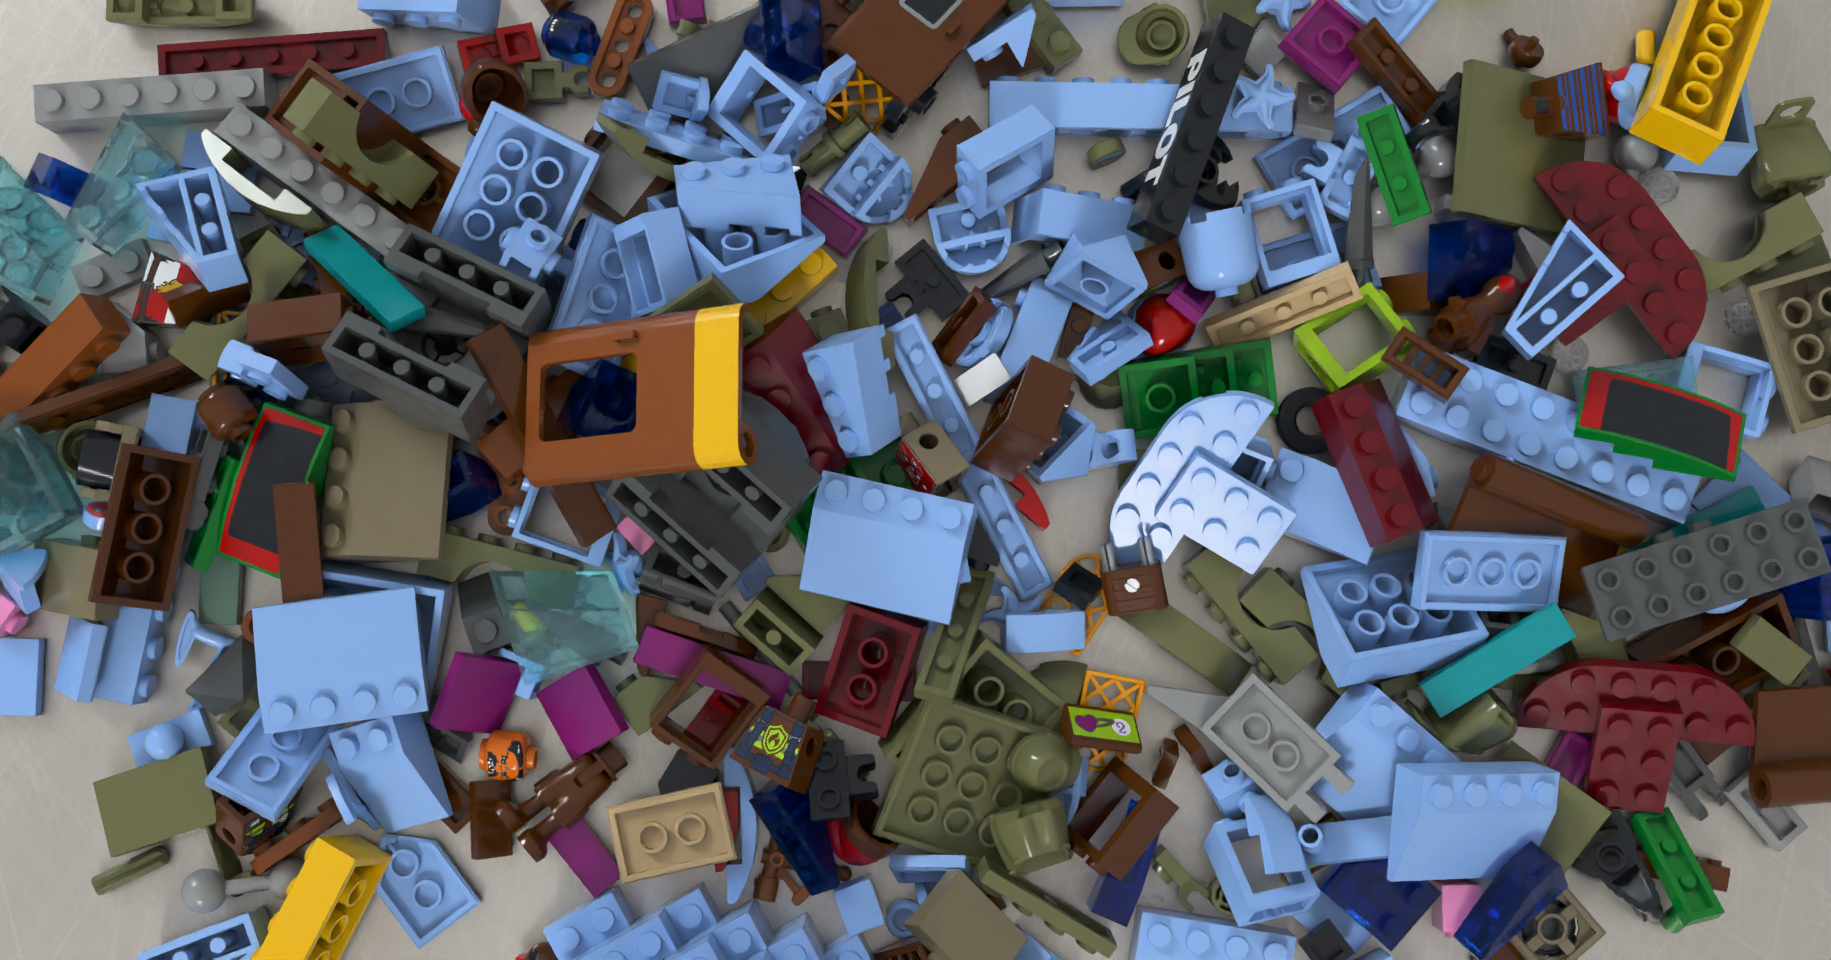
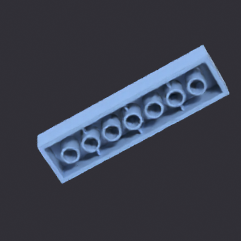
M1419 350L1409 366L1416 370L1426 354ZM1449 353L1446 354L1470 369L1445 404L1430 396L1400 374L1390 401L1400 425L1478 455L1492 452L1504 458L1512 456L1516 463L1641 512L1647 519L1667 526L1685 523L1701 476L1652 468L1653 459L1613 453V443L1573 437L1580 403ZM1432 360L1422 375L1429 378L1438 366V363ZM1444 369L1435 383L1442 387L1451 373Z

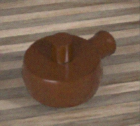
M1513 28L1504 32L1503 38L1510 43L1508 55L1513 60L1512 63L1515 67L1534 68L1541 62L1544 56V49L1538 43L1540 41L1538 37L1518 35Z

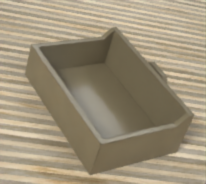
M81 535V541L69 538L35 539L34 549H45L49 557L43 574L34 583L41 605L39 609L93 621L116 620L119 618L118 605L88 601L100 545L98 541L101 540V537Z
M948 869L916 912L903 923L931 952L927 957L928 960H1013L1028 940L1024 933L961 870Z

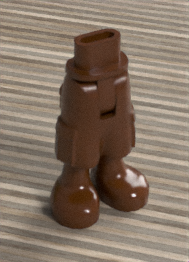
M610 741L599 750L595 751L592 749L590 750L591 754L588 752L576 758L562 769L549 772L548 775L533 785L536 795L529 800L519 804L501 800L493 806L502 821L515 835L525 828L546 807L551 808V814L517 837L518 841L536 863L546 857L547 843L560 826L569 830L585 817L590 810L589 807L608 790L613 782L618 780L615 775L628 765Z

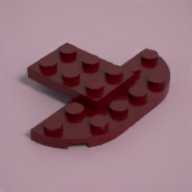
M1593 161L1561 164L1533 177L1532 179L1563 220L1567 222L1570 219L1625 276L1556 337L1562 346L1569 345L1621 306L1627 304L1668 360H1674L1695 338L1702 324L1707 302L1706 283L1696 257L1647 191L1626 172L1614 166ZM1536 272L1521 282L1523 293H1525Z
M1586 658L1569 661L1553 667L1554 672L1545 676L1537 683L1533 681L1529 684L1518 699L1513 711L1518 720V727L1593 733L1582 791L1609 809L1663 813L1678 740L1754 746L1755 744L1754 720L1744 698L1722 676L1704 668L1690 665L1607 658Z

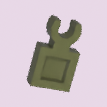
M562 61L524 62V81L529 93V103L565 102V91H572L573 94L579 97L591 95L589 86L576 85V80L580 76H588L589 67L576 65L568 72H564Z

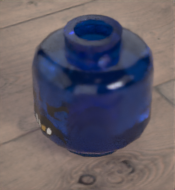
M567 10L558 11L553 16L547 18L541 33L542 42L550 56L575 65L584 64L591 56H595L601 42L597 27L592 19Z

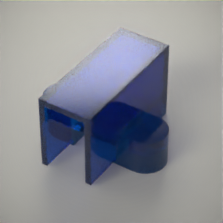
M759 0L760 18L747 26L743 35V41L746 46L764 54L765 67L799 83L824 70L820 0Z

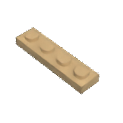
M1348 261L1205 319L1204 324L1213 345L1267 338L1361 300L1363 297Z

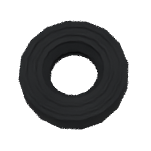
M1306 387L1297 389L1285 397L1278 407L1279 414L1276 416V426L1278 434L1286 446L1295 452L1307 455L1322 453L1329 449L1321 431L1316 435L1304 434L1298 428L1296 418L1302 408L1311 406V404L1331 393L1321 388Z

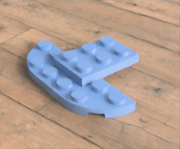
M1232 390L1204 398L1202 396L1195 398L1170 416L1121 486L1113 502L1110 516V540L1119 564L1141 561L1137 540L1140 537H1143L1144 540L1145 536L1151 538L1154 558L1160 560L1162 566L1183 535H1186L1253 575L1297 516L1296 508L1230 470L1274 409L1273 401L1254 393Z

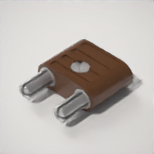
M1145 536L1144 540L1143 537H1140L1137 540L1141 561L1117 565L1112 543H1107L1106 546L1103 543L1099 546L1103 568L1099 572L1109 616H1122L1160 610L1169 605L1160 560L1154 558L1150 537Z

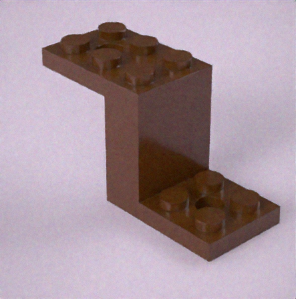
M309 58L263 119L319 163L385 207L407 225L410 223L429 233L432 232L461 169L365 97ZM312 77L360 112L356 129V137L360 149H375L395 139L439 172L412 209L399 200L394 206L374 192L378 187L377 184L371 182L366 187L348 174L352 166L345 162L339 168L320 154L324 148L320 143L317 142L311 148L292 134L296 126L284 118L283 115ZM436 191L434 197L431 200H429L431 195Z

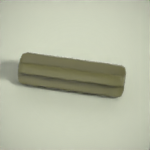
M159 845L94 876L91 883L98 895L107 894L169 863V856L165 848Z

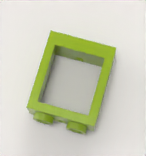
M1371 282L1359 288L1363 299L1311 319L1294 330L1293 346L1331 394L1361 382L1370 381L1391 368L1381 360L1389 346L1346 373L1317 335L1367 304L1393 338L1396 337L1403 326L1416 334L1411 323L1405 318L1400 319L1393 311V304L1389 296L1381 289L1377 291ZM1406 341L1396 358L1402 361L1413 345Z

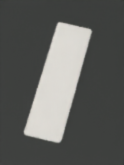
M993 353L953 380L952 384L966 409L1009 381L1011 377L997 354Z

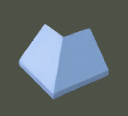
M1073 233L1052 270L1047 275L1043 285L1102 318L1109 320L1147 289L1148 282L1125 234L1091 243Z
M1069 406L1065 413L1061 412L1058 423L1062 424L1063 427L1054 446L1048 445L1041 459H1034L1027 472L1039 485L1044 481L1085 476L1088 474L1096 425L1071 406Z

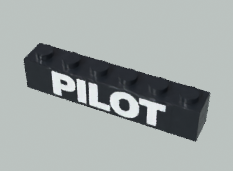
M1224 11L1204 23L1201 27L1126 229L1158 245L1180 236L1256 30Z

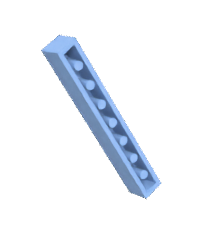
M1016 76L997 77V81H990L988 128L1033 104L1055 127V136L1160 138L1180 84H1169V80L1162 78L1149 79L1146 83H1132V80L1129 78H1113L1109 80V83H1094V79L1090 77L1073 78L1072 82H1057L1055 77L1050 76L1036 77L1034 81H1019V78ZM1274 81V88L1284 94L1293 93V86H1282L1280 81ZM1237 86L1234 87L1217 133L1221 139L1284 140L1290 135L1293 125V101L1273 108L1271 120L1274 123V128L1272 131H1267L1257 120L1256 116L1244 114L1235 121L1231 119V114L1242 100L1240 90Z
M152 393L140 446L192 456L202 425L201 420L196 414L197 406L200 402ZM188 529L185 532L183 546L187 541ZM180 563L178 565L175 583L177 582L180 575ZM172 601L170 602L169 612L119 606L118 619L102 621V624L107 625L108 632L93 698L129 705L148 702V698L152 696L156 687V676L153 674L156 660L161 657L164 650L162 632L164 623L168 621L172 612Z

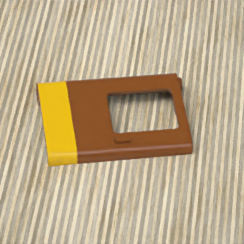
M737 303L575 326L532 334L528 344L525 459L522 464L524 476L534 487H545L752 465L756 460L758 452L757 438L753 428L749 424L742 422L743 315L745 311H749V303ZM638 338V340H631V341H623V342H621V340H628V339ZM636 354L637 397L636 426L634 430L626 433L545 442V372L549 366ZM743 436H744L745 441H746V447H743V446H742V437H743Z

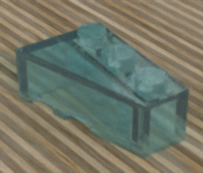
M123 112L65 220L91 245L112 257L151 219L135 184L188 171L146 130Z

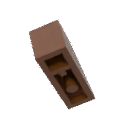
M970 115L962 121L958 118L952 120L941 130L940 133L943 136L939 139L905 211L904 223L908 228L927 214V209L934 208L956 190L957 173L955 171V164H957V145L982 132Z

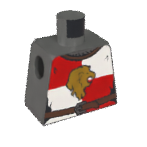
M151 251L131 320L150 327L178 329L173 321L163 293L199 280L189 266L158 252ZM234 307L225 311H233ZM211 316L201 321L210 322ZM189 325L184 326V327L179 328V329L186 330V328H187Z

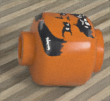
M494 730L488 738H483L481 741L478 759L479 768L484 769L486 776L490 779L522 781L528 774L529 769H535L537 766L538 746L531 745L530 736L525 732Z

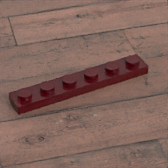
M384 28L157 45L159 76L264 68L272 76L278 78L296 76L308 58L331 74L389 59L388 33Z

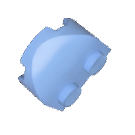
M869 131L859 138L819 190L837 206L859 221L871 224L891 222L906 211L912 199L913 191H911L912 182L910 176L912 171L903 157L895 155Z
M960 203L927 209L936 253L950 270L965 275L982 274L996 268L1005 259L1011 242V229L1008 226L1004 206L981 219H978L969 208L965 209Z

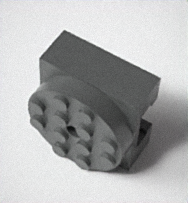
M410 223L383 259L386 268L396 272V280L423 305L481 323L487 329L503 322L526 365L531 335L535 332L546 331L551 323L553 311L545 288ZM347 310L321 347V351L336 377L384 400L397 415L416 426L436 431H447L473 444L486 422L503 411L490 388L487 378L483 376L464 343L471 338L402 329L391 333L387 328L381 327L380 321L374 316L370 315L366 320ZM450 350H456V351H457V352H454V353L451 354V355L443 356V354H444L445 352H447V351H450Z
M743 390L742 422L749 424L753 428L758 445L757 457L752 465L614 479L604 494L607 499L719 599L754 566L782 529L802 510L810 494L823 479L811 467L808 452L796 426L790 423L777 408L763 397ZM743 436V437H742V446H743V447H746V441H745V438H744V436Z

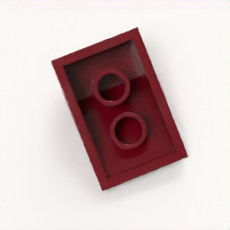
M853 602L848 603L814 713L886 739L919 658L929 623L904 614Z

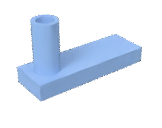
M1392 816L1295 826L1307 865L1317 866L1388 858Z

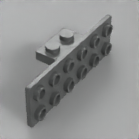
M1804 498L1715 525L1712 524L1711 518L1687 525L1689 533L1676 536L1674 530L1650 537L1653 543L1651 545L1584 566L1580 569L1604 639L1608 642L1831 572L1830 563Z

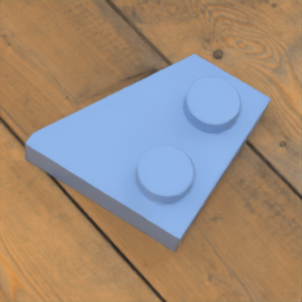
M1119 311L1109 320L1105 319L1099 328L1091 326L1084 335L1083 342L1075 347L1067 360L1071 370L1088 385L1092 386L1153 346V342L1146 330L1122 311Z

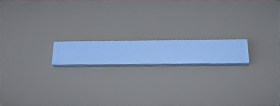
M915 313L886 328L885 330L893 331L895 359L927 421L935 420L938 422L970 465L960 485L969 503L975 504L978 512L977 517L996 550L1020 601H1024L1055 585L1001 478L970 464L979 435L917 314Z

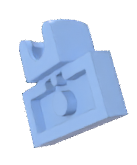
M1351 135L1343 149L1330 142L1316 140L1311 146L1310 152L1320 159L1321 167L1305 164L1299 170L1297 176H1301L1303 181L1314 178L1317 188L1320 189L1322 187L1319 195L1324 210L1348 222L1354 178L1368 155L1365 143ZM1369 158L1370 181H1371V179H1372V177H1373V175H1374L1375 172H1374L1372 163H1371L1370 158Z
M236 340L228 342L218 361L217 367L232 373L231 378L255 388L258 384L265 386L264 392L285 401L287 396L303 401L309 389L304 382L278 360L262 355L254 347Z

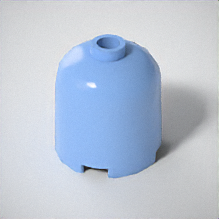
M1251 204L1186 217L1178 237V242L1188 281L1194 288L1201 291H1215L1216 298L1239 294L1238 286L1250 282L1256 276L1259 269Z

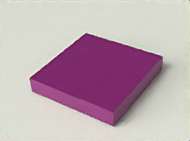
M1317 0L1281 41L1278 48L1335 95L1362 64L1345 43L1364 25L1335 0Z
M455 651L429 724L435 729L491 734L494 730H501L525 665L505 657Z
M593 660L536 693L572 761L629 729L625 718Z

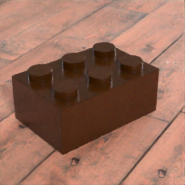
M1031 355L994 398L970 464L1009 482H1012L1021 472L1027 473L1033 460H1040L1047 446H1054L1060 436L1063 425L1058 423L1061 412L1065 413L1073 400L1075 392L1070 390L1075 375Z

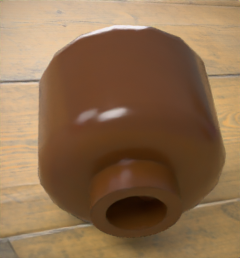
M221 382L211 386L199 396L198 400L200 403L197 406L196 414L213 438L219 441L232 439L233 442H239L253 433L254 428L252 425L257 420L258 410L240 386L227 385L225 382Z

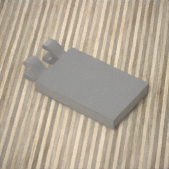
M1255 672L1200 728L1211 741L1284 811L1288 812L1295 804L1315 824L1328 810L1307 791L1322 776L1342 795L1355 783L1350 776L1334 764L1342 754Z

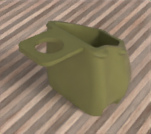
M1814 97L1782 101L1775 106L1765 124L1754 126L1758 151L1748 163L1750 164L1752 189L1763 202L1778 203L1799 192H1802L1803 196L1806 197L1825 186L1824 180L1831 176V152L1816 127L1815 120L1806 117L1815 104ZM1802 106L1798 112L1792 115L1780 116L1783 111L1791 107Z
M1491 688L1442 718L1437 716L1431 705L1424 709L1423 712L1409 699L1405 701L1415 718L1452 752L1481 755L1484 751L1511 739L1518 731L1517 718Z
M1051 795L989 816L993 840L1008 870L1007 876L1011 877V879L1071 860L1074 852L1070 849L1066 809L1058 796Z

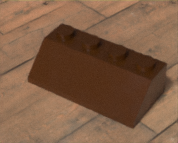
M121 442L89 591V602L169 612L201 457Z
M1773 590L1751 597L1738 608L1726 613L1709 614L1703 612L1675 621L1626 647L1625 650L1632 661L1682 664L1704 668L1722 676L1729 681L1730 685L1737 692H1740L1769 676L1767 672L1729 644L1752 613L1762 617L1799 647H1801L1783 593Z

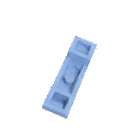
M735 744L724 756V786H740L742 859L728 861L726 865L727 904L736 903L748 881L755 861L759 839V808L755 786L749 768L730 758L732 751L736 747Z

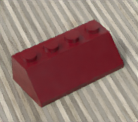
M796 306L764 325L763 335L743 347L742 379L752 394L763 397L777 408L790 423L796 426L808 452L811 467L821 475L823 470L837 471L847 465L852 458L845 457L828 414L823 408V402L815 383L808 372L802 352L819 343V340Z
M1380 378L1361 382L1329 394L1311 404V408L1370 548L1390 542L1440 521Z

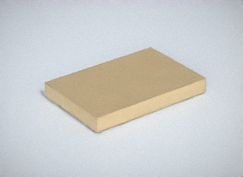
M722 781L606 807L622 885L738 858Z

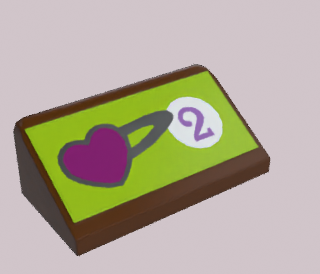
M1071 703L1064 705L1057 729L1072 746L1141 754L1142 744L1136 719L1131 712Z

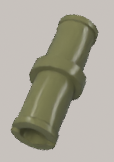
M854 111L850 117L832 132L827 130L822 134L823 139L805 155L798 158L801 166L814 178L817 176V173L836 157H844L847 154L846 149L866 132H869L871 127L858 111Z

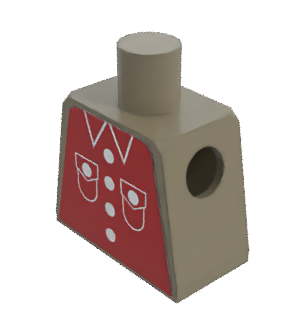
M912 412L900 416L901 441L895 452V457L914 491L940 497H946L955 492L970 468L969 463L937 421L932 420L920 426Z

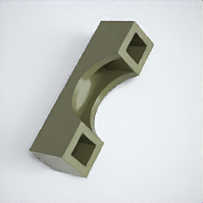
M313 77L283 115L284 118L296 126L292 132L293 135L311 148L317 142L324 146L320 154L339 168L345 162L352 166L348 174L366 187L371 182L377 184L378 187L374 192L393 206L399 200L412 209L439 173L395 139L375 149H360L356 137L360 112Z
M1802 192L1791 195L1754 215L1755 233L1748 249L1735 260L1728 262L1715 261L1703 256L1695 249L1691 250L1702 269L1707 294L1720 288L1722 293L1727 292L1744 283L1741 276L1755 269L1757 274H1760L1778 265L1777 257L1790 250L1792 255H1796L1815 245L1812 238L1824 231Z
M267 230L243 259L252 279V295L248 304L284 300L280 295L289 284L296 288L310 271L304 266L309 259L272 230ZM247 307L237 318L228 322L209 323L201 320L192 321L168 350V353L206 381L212 379L214 375L222 378L227 371L218 368L217 365L228 342L236 340L249 345L247 342Z
M446 524L443 560L419 561L416 571L418 574L453 583H461L475 568L489 562H500L512 568L520 576L526 588L528 602L562 611H572L584 567L575 565L574 558L557 552H553L551 558L537 555L538 547L516 542L514 549L501 546L502 538L483 533H479L477 539L463 536L464 528Z
M1205 546L1180 566L1186 573L1182 576L1186 585L1195 594H1198L1200 591L1210 602L1206 606L1207 610L1218 623L1222 624L1225 621L1234 631L1230 636L1243 653L1250 651L1258 660L1255 668L1268 683L1274 680L1277 684L1285 685L1319 657L1318 653L1295 626L1286 625L1275 629H1266L1255 624L1246 616L1238 599V583L1244 569Z
M1271 567L1262 568L1238 594L1242 610L1259 626L1269 627L1279 622L1292 621L1306 628L1317 642L1306 594L1301 596L1291 587L1295 583L1294 580L1281 568L1277 567L1275 570ZM1320 654V664L1315 679L1338 700L1349 686L1337 688ZM1377 680L1369 681L1368 683L1373 685Z

